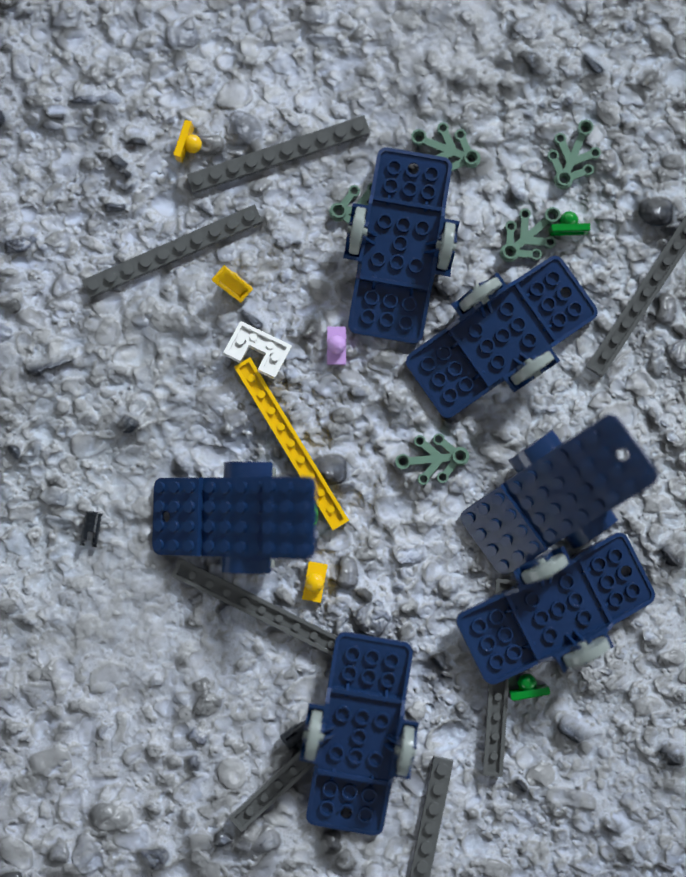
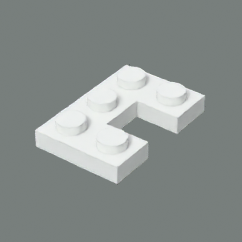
M240 321L223 355L241 363L248 348H251L265 355L258 368V372L275 380L292 345Z

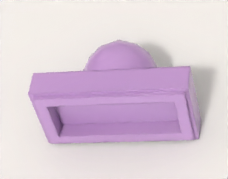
M327 327V365H346V327Z

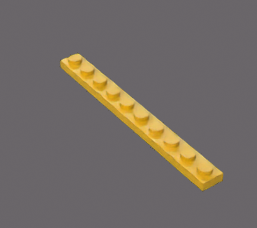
M249 357L234 366L299 476L312 477L315 480L317 486L316 504L331 529L335 530L348 522L349 519L263 377L258 372L252 359Z

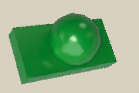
M567 211L561 215L560 224H552L550 226L549 235H586L591 230L590 223H578V216L572 211Z
M530 673L522 674L519 677V689L508 690L509 698L512 701L551 694L549 686L546 684L537 685L536 678Z

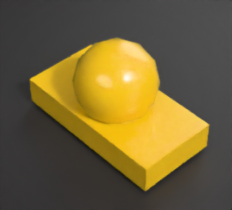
M184 120L173 153L178 162L183 163L186 152L197 153L202 147L201 139L196 135H192L194 131L192 121Z
M225 265L212 278L215 284L240 303L253 290L252 286Z
M309 561L302 600L321 603L328 564Z

